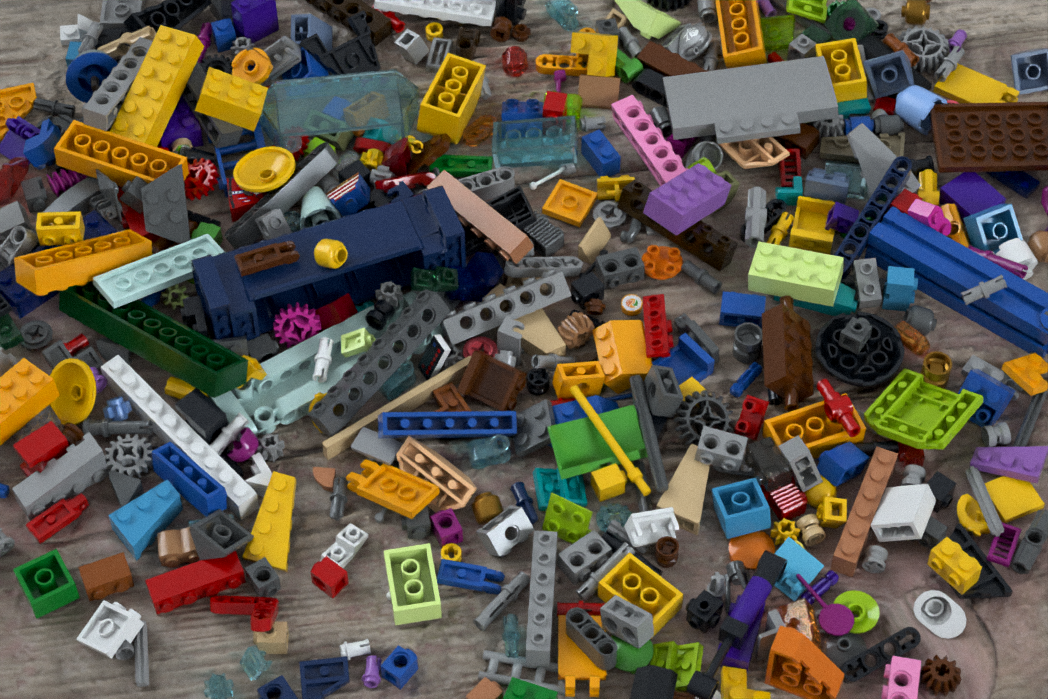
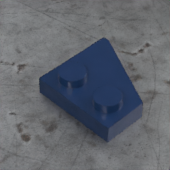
M347 656L299 662L302 699H324L350 683Z

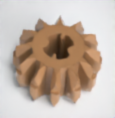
M574 312L572 316L567 315V318L561 321L562 325L557 328L566 347L578 349L580 345L584 346L586 341H590L589 337L593 335L592 330L595 326L586 314Z

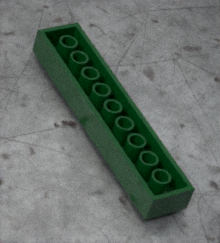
M93 281L83 286L74 285L68 287L67 290L60 291L59 311L203 391L208 396L216 398L246 384L247 359L137 299L114 309L93 285Z

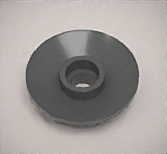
M848 632L842 636H833L825 633L819 643V649L838 668L846 661L867 650L865 641L858 633ZM840 644H845L848 647L843 648L840 646ZM859 664L853 667L852 669L848 668V671L857 669L859 667Z

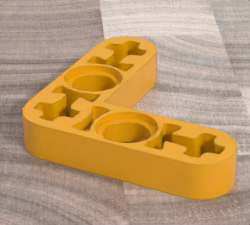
M588 27L582 28L579 31L596 33L594 29ZM576 53V56L542 54L535 60L536 71L540 74L554 75L555 71L564 69L566 76L587 74L589 55ZM583 62H587L586 68L582 67ZM562 63L569 64V67L562 68L559 65Z

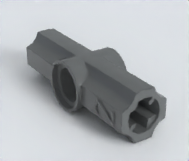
M1038 510L1010 563L1014 571L1021 575L1029 574L1048 538V510Z

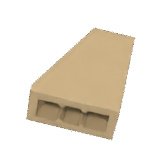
M542 308L514 319L525 326L524 330L514 328V332L522 335L521 347L524 349V352L532 357L535 354L566 356V344Z

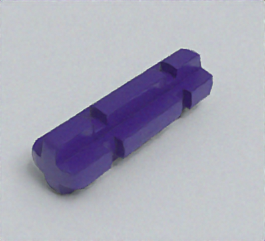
M833 570L828 571L824 575L825 577H821L811 586L820 597L830 589V586L838 582L839 576ZM808 590L801 595L800 601L805 606H811L815 602V598Z

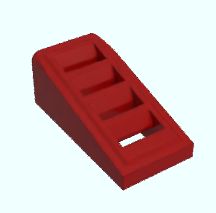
M786 149L790 152V155L778 162L781 187H792V182H786V179H793V176H802L800 149ZM784 160H794V162H784ZM785 166H795V168H785ZM785 173H795L796 175H785Z

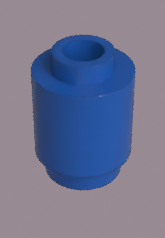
M853 116L844 119V135L850 133L861 123L871 132H874V120H870L869 116Z

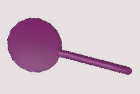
M800 574L796 575V578L823 607L819 614V624L822 630L833 636L847 634L854 625V615L851 610L841 604L827 605Z

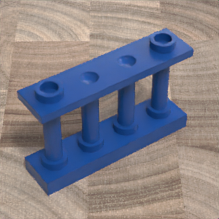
M258 121L254 131L242 128L241 136H254L251 142L216 148L214 145L221 176L217 178L219 190H224L225 198L229 196L224 171L234 169L239 160L222 163L221 156L248 150L254 151L266 147L260 121ZM208 136L209 144H212L213 142Z

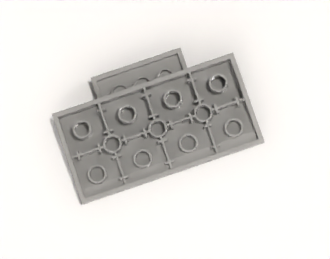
M824 56L663 77L674 140L716 134L717 144L790 135L800 133L799 123L838 118V104Z

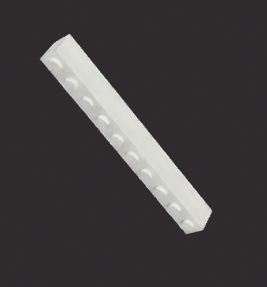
M119 355L100 367L102 375L108 381L107 385L118 396H122L123 400L130 401L132 410L141 420L152 421L153 426L148 427L153 428V432L165 444L171 441L225 487L227 507L241 521L259 508L257 493Z

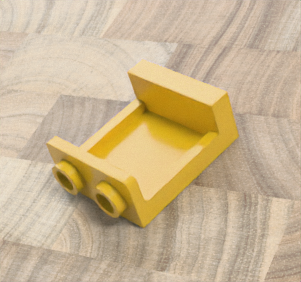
M798 196L788 247L830 255L835 230L832 228L829 231L825 230L828 212L835 202Z

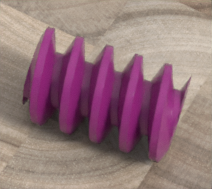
M61 169L60 176L53 172L52 179L46 174L49 186L57 198L60 196V191L65 193L68 188L89 177L69 169L68 173Z

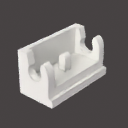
M673 507L633 513L624 525L633 548L656 544L660 538L665 536L676 539L675 530H679Z

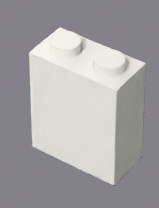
M928 484L886 487L871 523V527L879 542L922 539L936 503V499Z

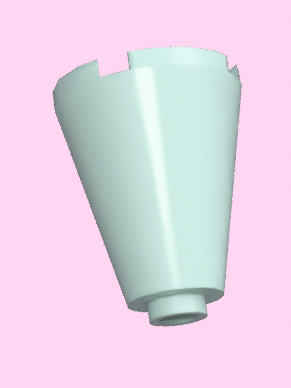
M313 186L303 195L300 229L341 218L340 213L320 187Z

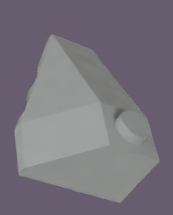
M861 123L847 134V138L855 159L859 161L862 170L860 174L862 179L865 178L869 189L866 191L870 198L897 156ZM898 168L899 171H905L904 168ZM912 172L902 191L907 189L913 193L921 186ZM888 184V185H887V186L890 187V188L896 187V186L893 185V184ZM876 201L878 204H885L884 201Z

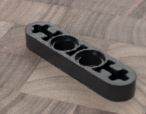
M906 627L846 661L839 668L845 674L843 682L854 683L891 662L892 656L884 652V645L886 643L894 646L895 653L893 656L898 657L915 648L921 641L920 633L913 627ZM906 635H912L913 639L911 642L908 641L903 645H900L898 642L904 639ZM870 654L875 658L876 664L874 667H869L865 664V655ZM859 664L861 669L854 672L853 676L846 674L848 668L852 669Z

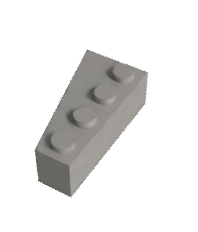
M90 432L83 436L85 440L77 446L72 444L66 448L68 453L61 458L50 460L41 473L35 471L12 488L17 503L29 520L40 515L64 498L66 500L75 494H79L87 487L101 482L108 476V468L103 450Z

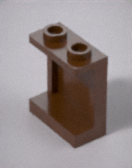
M474 351L457 388V392L463 395H470L499 411H513L517 405V395L525 387L527 373L483 351Z

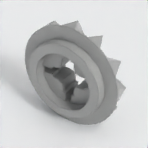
M604 201L594 208L593 217L594 220L598 217L602 218L605 225L611 230L612 227L619 228L620 224L625 223L627 213L617 208L618 202ZM613 212V217L606 219V215H610Z

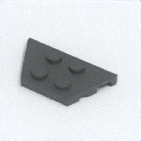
M182 164L141 188L146 232L182 244L190 241L191 238Z

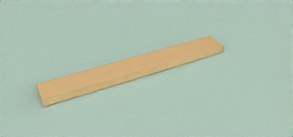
M471 356L457 362L323 441V454L326 459L329 460L350 448L362 427L377 432L378 415L382 412H410L434 398L433 390L451 382L454 385L461 382Z

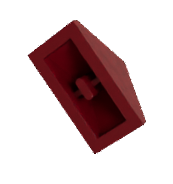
M404 137L386 148L381 162L383 166L390 167L389 170L397 176L409 174L411 153L408 138Z
M349 293L315 309V315L320 316L321 330L319 332L337 325L358 313Z

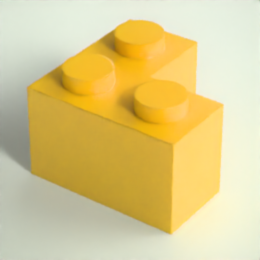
M582 31L572 32L570 52L589 55L587 75L615 76L618 35Z

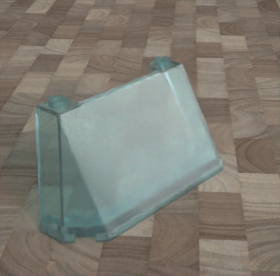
M397 69L274 81L267 90L259 121L272 143L276 147L285 148L291 153L297 152L301 148V136L382 128L383 136L388 142L396 143L404 137L408 138L420 108L419 88Z

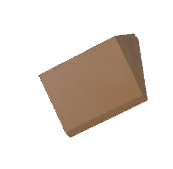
M581 74L579 76L577 107L612 109L611 104L619 101L621 77Z

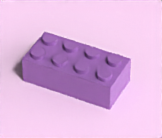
M698 163L650 192L643 213L673 234L678 235L725 205L731 184Z

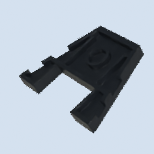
M364 10L348 19L357 37L329 51L317 33L302 40L300 43L307 52L346 87L358 82L371 73L379 71L381 68L375 45H372L370 27L367 26L365 19L367 16Z

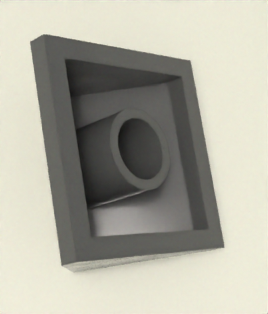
M221 509L193 524L189 529L199 560L224 558L254 538L251 533Z

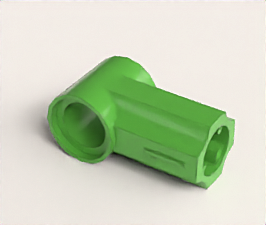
M617 48L615 70L618 76L621 77V80L624 83H628L636 78L644 68L637 58L630 59Z

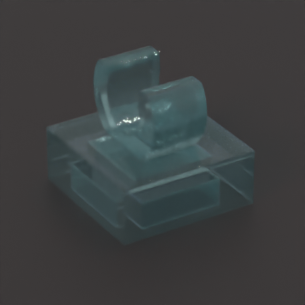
M256 645L248 647L239 662L251 681L259 679L262 672L267 671L272 664V661L264 659L266 652L259 651Z

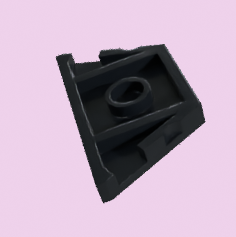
M961 523L957 524L949 539L958 543L962 550L970 557H974L982 566L978 581L964 594L961 595L952 586L951 588L960 599L1011 596L1013 590L992 563L986 560L985 554Z

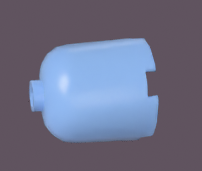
M912 85L897 95L895 112L899 115L900 119H903V122L921 134L928 135V131L931 130L929 112L935 104L948 103L947 100L921 86Z

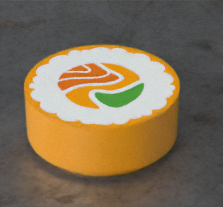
M629 294L622 298L621 310L624 314L635 316L642 311L643 302L639 296Z

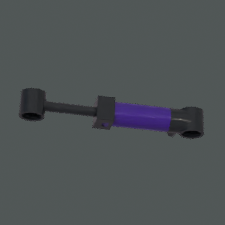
M767 550L764 551L756 571L730 616L727 615L720 627L718 640L722 641L720 648L706 672L702 673L698 670L694 672L687 686V693L699 699L713 698L719 685V681L714 679L716 672L731 646L739 650L741 649L748 636V631L776 581H779L782 577L788 560Z

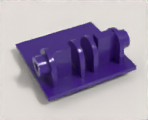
M19 116L16 119L8 118L5 124L9 131L0 143V153L24 169H27L31 162L23 154L25 141L39 135L40 129Z

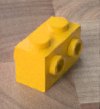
M81 211L37 213L36 232L40 246L67 245L84 241L85 226Z
M948 537L931 549L927 562L929 567L961 595L978 581L982 566L974 557H970L962 550L958 543L953 542Z

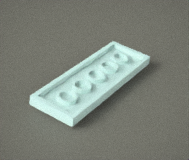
M205 234L93 277V285L115 309L193 278L191 260L207 255L215 256L225 251L209 234Z

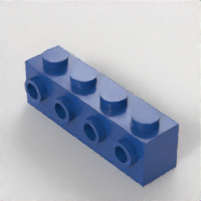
M171 441L152 451L154 472L164 481L168 479L176 491L204 516L207 517L219 509L222 511L227 509V492L225 487Z

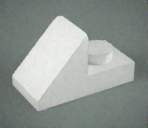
M77 14L78 24L60 26L61 45H69L70 41L82 42L83 35L88 32L91 23L94 21L81 14Z
M259 452L251 456L253 465L250 468L254 476L245 480V482L257 495L264 497L272 472Z

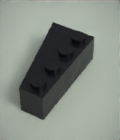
M165 0L140 12L132 13L123 23L132 33L146 26L153 27L157 33L160 25L180 30L201 14L212 2L210 0Z

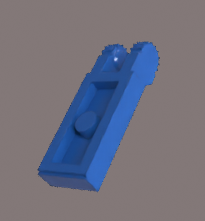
M441 559L436 579L437 584L481 592L483 590L488 594L497 595L501 592V586L492 582H486L485 578L494 582H502L505 575L501 571L487 569L484 566Z

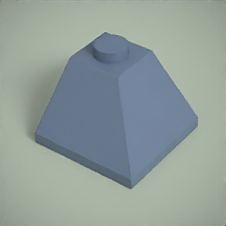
M1048 48L1031 49L1010 55L1014 89L1020 91L1019 95L1048 90Z

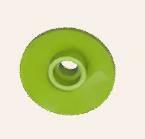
M846 591L840 594L833 603L845 605L853 614L858 615V617H854V625L849 631L850 633H865L875 627L879 620L880 611L877 602L870 595L862 591Z

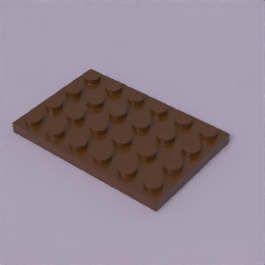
M1048 102L935 104L929 112L939 173L1048 170Z

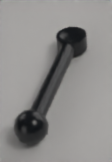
M607 250L600 251V256L608 254ZM596 260L584 273H580L579 278L589 274L595 268Z

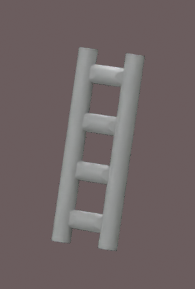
M484 650L483 659L489 660L487 672L479 671V681L486 677L491 682L495 681L498 684L508 686L511 678L514 677L557 691L558 695L565 696V680H559L558 685L544 683L546 671L558 673V663L550 662V667L526 665V657ZM499 662L513 665L511 676L496 674ZM522 666L536 669L534 681L520 678Z

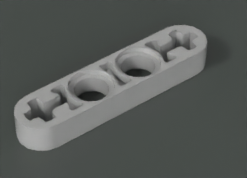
M573 256L523 257L517 264L509 259L505 262L503 270L506 275L513 278L543 277L542 273L551 269L562 271L564 277L578 276L581 273L583 262Z

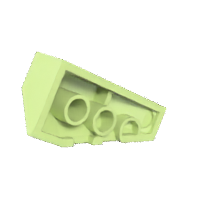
M615 0L631 24L640 30V35L650 39L652 36L660 39L681 24L677 19L641 0Z

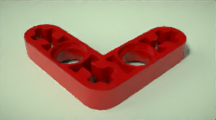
M214 596L210 598V611L215 614L251 615V630L265 632L272 629L278 615V599L252 596Z

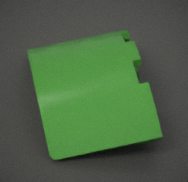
M634 405L598 414L630 461L648 457ZM589 417L548 426L561 480L607 467V463H610V465L615 463L617 465L621 464Z

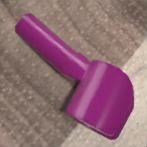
M564 69L554 72L556 92L561 93V82L566 81Z

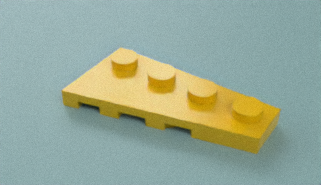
M273 471L251 532L254 538L247 543L243 559L257 562L265 557L272 568L285 572L288 571L290 530H292V510L294 508L296 489L295 477Z

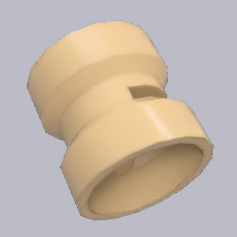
M815 514L805 515L795 524L800 529V533L803 534L802 539L806 546L816 545L826 537L823 528L819 527V520Z

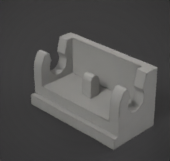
M283 36L263 50L273 65V70L269 75L272 81L302 61L300 45L287 36Z
M507 315L497 331V353L500 354V350L513 352V356L517 357L516 365L519 366L522 361L520 356L524 354V349L521 347L522 335L514 332V328L524 330L525 326L523 323L513 320L511 316Z

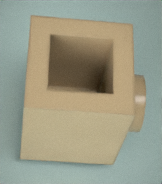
M275 621L271 630L253 632V644L257 645L259 654L288 653L289 629L287 622Z

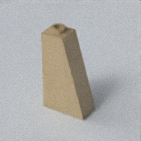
M691 443L668 484V490L664 491L656 505V510L673 507L679 528L698 535L710 465L694 460L698 446Z

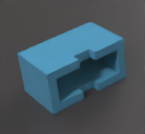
M888 266L887 282H885L883 290L882 309L905 312L909 309L910 303L914 304L915 291H917L918 278L914 277L915 269Z

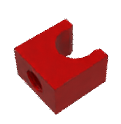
M52 421L13 445L14 450L24 461L19 466L26 477H29L35 471L41 473L50 460L53 458L58 460L68 453L66 448L69 447L67 438Z

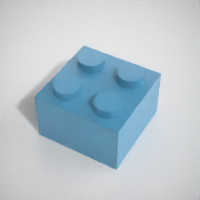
M998 204L963 218L972 246L983 251L990 250L996 254L1000 251L999 246L1015 238H1020L1021 241L1023 239L1012 204Z
M756 477L712 488L713 508L727 539L771 528L770 507Z

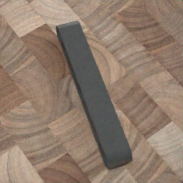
M324 142L318 145L295 167L294 173L285 184L269 191L225 232L224 237L234 249L251 245L262 235L255 221L256 218L274 209H280L282 214H284L339 162L340 158L329 143Z

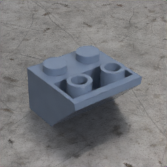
M312 14L291 15V40L300 45L302 40L317 33L328 51L333 49L332 26Z
M813 168V171L809 170L806 177L804 197L839 202L845 205L851 177H846L847 174L843 172L828 174L825 169Z

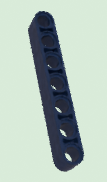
M900 156L893 161L834 256L844 257V270L841 280L847 278L852 270L854 260L860 258L868 245L870 231L878 222L881 223L883 221V216L889 211L890 204L900 194L909 180L912 162L907 157ZM898 168H904L905 171H899ZM888 184H893V185H895L896 187L890 188V187H888L887 185H888ZM876 201H884L885 204H878ZM867 217H872V218H874L875 220L869 221V220H867L866 218H867ZM856 234H863L864 237L859 238V237H857V236H855V235H856ZM851 250V251H853L854 253H853V254H846L845 251Z

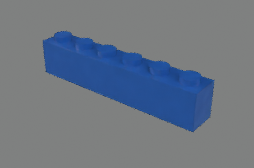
M516 411L382 412L378 415V439L408 438V436L412 438L512 437L517 434Z

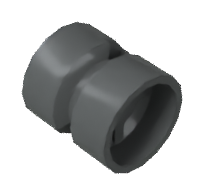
M747 322L740 324L735 329L732 353L736 360L742 363H752L760 357L763 336L762 329L758 325Z

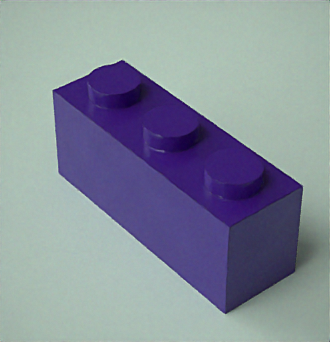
M741 595L737 596L736 603L731 602L728 616H730ZM765 603L751 625L741 649L739 650L731 646L720 667L728 666L746 669V673L748 672L764 614Z

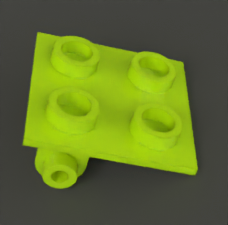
M551 493L542 530L557 532V537L574 544L592 532L589 529V524L593 512Z

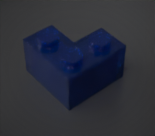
M476 252L466 267L449 266L439 279V282L450 300L482 302V298L490 292L504 271L493 253Z

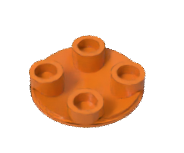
M650 245L641 258L645 266L644 273L657 280H665L676 276L681 271L683 265L680 250L675 247Z
M763 531L733 537L729 542L730 560L742 561L747 569L757 568L758 562L765 550L775 554L773 540Z

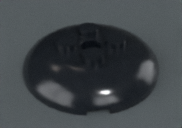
M857 311V314L849 315L842 313L831 318L822 326L816 339V354L824 370L836 380L852 386H873L885 382L899 370L904 358L905 351L901 335L897 329L884 318L867 312ZM852 317L857 319L865 318L872 326L871 336L858 355L838 345L842 329H845Z

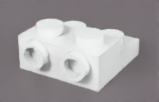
M103 600L76 640L82 645L112 659L124 641L131 644L144 625L140 620L142 616L132 609L126 611V608L117 602L111 604Z

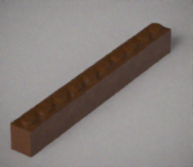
M652 41L636 57L644 69H651L665 77L707 72L696 63L689 62L679 54L672 53L661 44H656ZM799 123L800 133L773 137L785 149H800V157L806 160L819 144L820 131L812 125Z

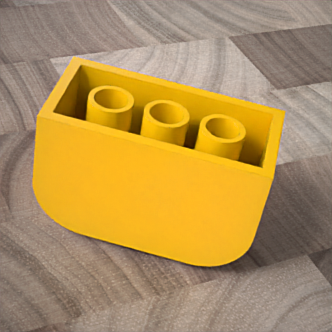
M447 53L420 104L417 131L432 137L437 134L447 133L451 138L450 143L457 145L477 106L486 65Z

